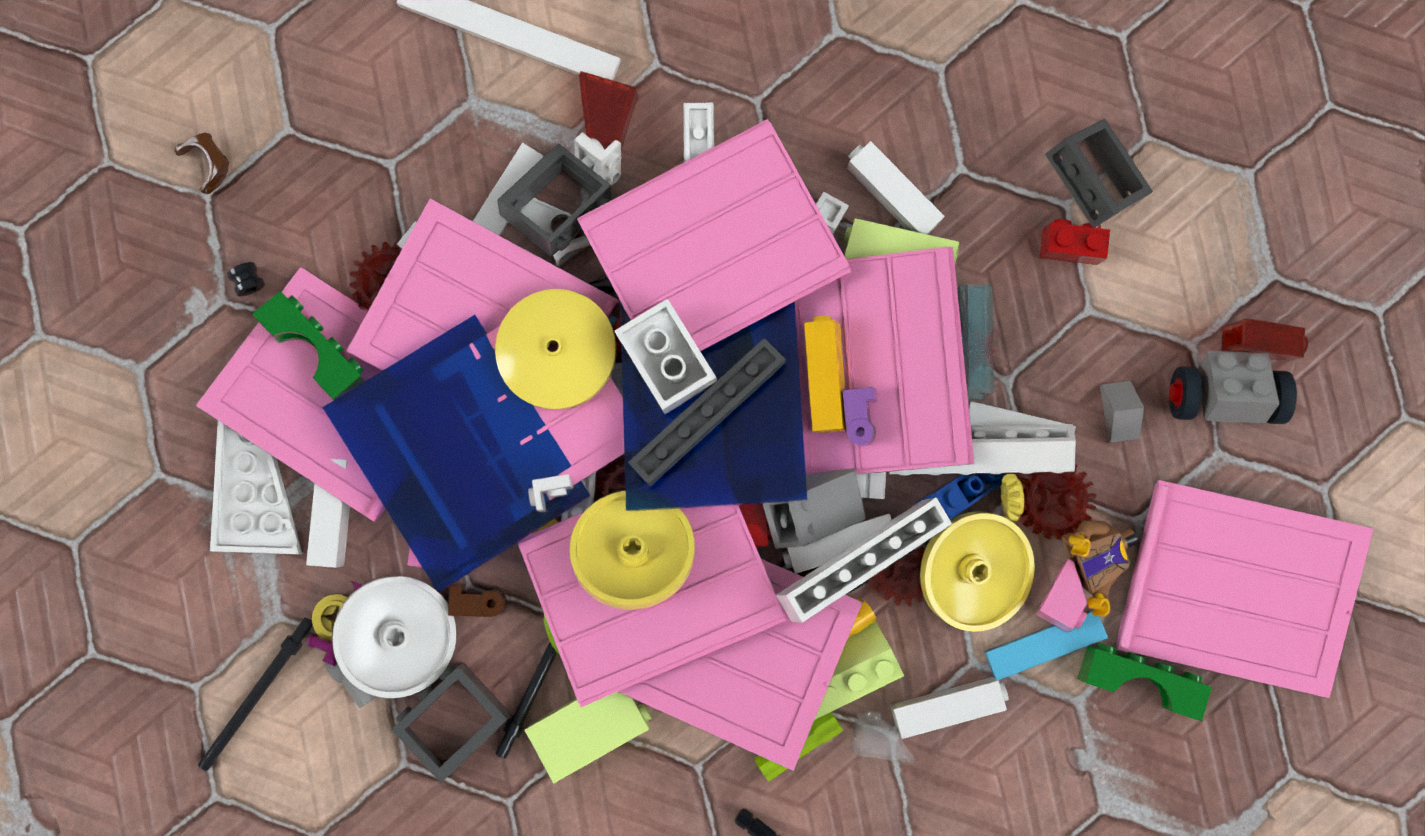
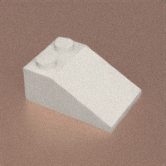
M668 299L615 330L616 335L664 414L692 399L717 382L715 374Z

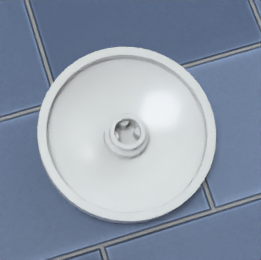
M387 576L362 585L343 603L333 626V652L342 673L358 689L382 698L406 697L427 688L444 672L455 649L456 624L454 616H448V603L434 588L411 577Z

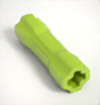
M832 712L814 720L799 759L843 731ZM759 755L754 758L768 782L788 769Z

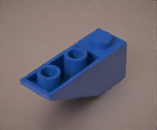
M1006 473L959 474L915 503L917 504L925 499L937 498L948 518L952 519L999 487Z

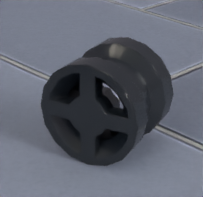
M254 262L237 265L227 272L229 280L233 281L236 285L235 292L239 297L253 294L265 286L263 279L258 277L256 273L257 266Z

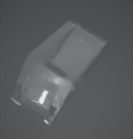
M864 710L863 714H855L851 742L853 755L914 764V756L886 718L881 717L882 713Z

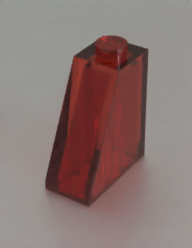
M580 71L579 81L586 136L590 139L598 140L604 150L615 140H618L621 143L622 150L638 99L637 87Z
M1246 318L1222 327L1221 351L1268 353L1271 360L1293 361L1304 358V353L1308 347L1305 328Z

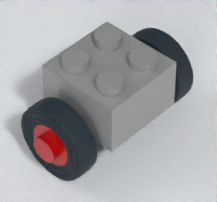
M1207 351L1198 369L1189 366H1181L1175 369L1169 388V404L1172 416L1179 420L1194 419L1199 412L1202 400L1205 421L1286 424L1291 420L1296 408L1297 388L1295 379L1290 372L1272 371L1268 353Z

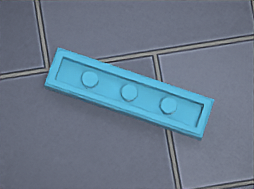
M1093 610L1086 612L1087 616L1079 629L1074 627L1067 633L1055 625H1051L984 651L994 678L1001 680L1107 639L1108 636L1100 616H1094L1092 614Z

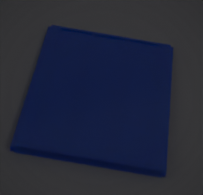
M620 301L621 326L631 320ZM795 302L700 351L715 374L717 381L764 338L785 358L786 363L651 487L628 462L708 389L664 414L621 343L626 511L807 500Z
M473 315L322 407L438 593L591 496L582 481L573 485L574 489L566 490L567 495L554 497L549 500L545 493L546 512H538L536 506L531 507L528 489L533 488L532 480L559 476L561 472L571 467V464L548 429L539 435L536 431L544 427L545 423L534 406L519 398L504 382L497 366L495 349H493L486 336L487 332L476 315ZM471 343L474 344L481 355V358L478 360L469 345ZM505 394L507 398L499 402L497 399ZM532 435L533 439L523 445L520 444V441Z

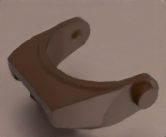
M201 133L190 138L185 143L178 144L174 152L177 156H181L193 148L199 147L206 154L210 170L208 178L200 187V190L203 194H210L225 179L230 162L216 146L211 134Z

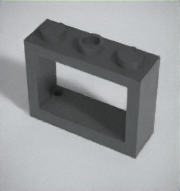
M1106 119L1065 138L1045 153L1093 228L1123 212L1153 192ZM1084 141L1087 142L1123 197L1121 201L1115 203L1078 144Z
M558 143L497 200L499 215L552 257L556 252L566 249L572 237L578 231H583L577 218L612 200L611 184ZM563 171L592 194V196L549 235L520 212V210Z
M465 663L457 668L452 664L439 676L443 681L435 689L430 685L417 697L421 702L413 710L410 706L403 710L395 718L399 723L392 729L440 783L512 716ZM459 680L489 712L492 718L443 764L409 726Z

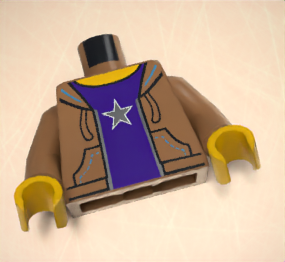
M1084 520L1080 523L1077 530L1066 533L1061 538L1068 559L1072 560L1075 564L1081 586L1092 594V597L1087 599L1088 607L1094 608L1092 611L1094 616L1105 617L1110 611V603L1107 599L1110 587L1118 576L1129 568L1130 563L1126 549L1136 545L1138 538L1131 528L1119 532L1106 522Z

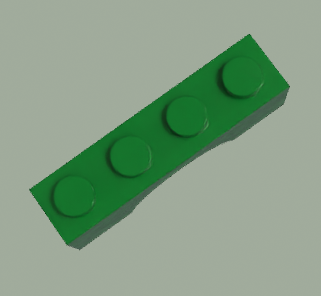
M279 291L252 315L278 343L288 340H303L316 347L319 362L313 379L339 406L366 383L360 375L364 370L353 358L347 361L340 354L344 349L333 337L327 340L320 333L324 328L313 316L307 319L301 313L304 307L293 295L287 298Z
M1099 643L1097 648L1087 646L1078 680L1115 693L1124 682L1130 679L1148 678L1159 690L1162 708L1202 722L1212 686L1202 683L1203 677L1186 671L1183 677L1173 674L1174 667L1156 662L1155 667L1144 664L1146 658L1127 652L1126 658L1116 655L1117 648Z

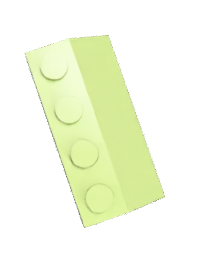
M876 621L860 633L853 634L847 639L815 719L904 677L895 655Z

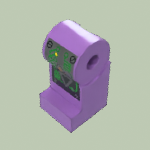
M868 387L842 390L846 430L849 440L859 446L870 445L876 437V429L871 423L869 402L877 401L876 389Z

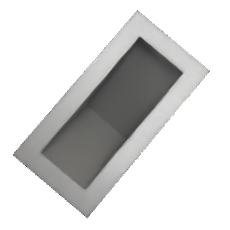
M1131 381L1100 385L1108 443L1139 439L1144 406Z

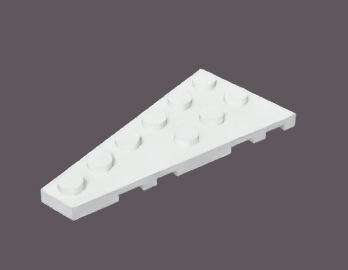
M218 420L210 551L302 554L277 458Z

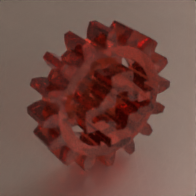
M920 546L916 550L907 553L914 556L915 560L905 562L901 557L892 563L890 573L886 577H884L885 569L871 577V580L879 581L880 583L876 586L875 590L877 592L885 591L884 600L888 601L893 596L894 604L897 606L900 605L902 599H904L907 606H912V598L919 602L923 601L921 583L918 585L916 581L925 548ZM900 567L905 569L911 568L907 573V580L902 578L896 579L900 574ZM901 585L909 593H897L891 588Z

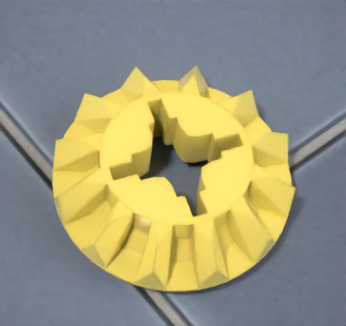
M1009 473L1002 478L1000 486L1001 505L1003 506V514L1007 519L1018 521L1024 510L1023 487L1020 479H1017L1014 473Z
M342 594L329 595L321 599L315 606L312 613V624L314 630L321 638L332 642L334 620L325 616L335 614L337 609L340 610L348 597Z

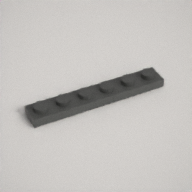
M765 338L761 340L628 462L630 466L651 487L786 363L785 358Z

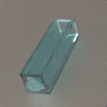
M992 284L961 285L957 287L968 400H985V394L994 393Z

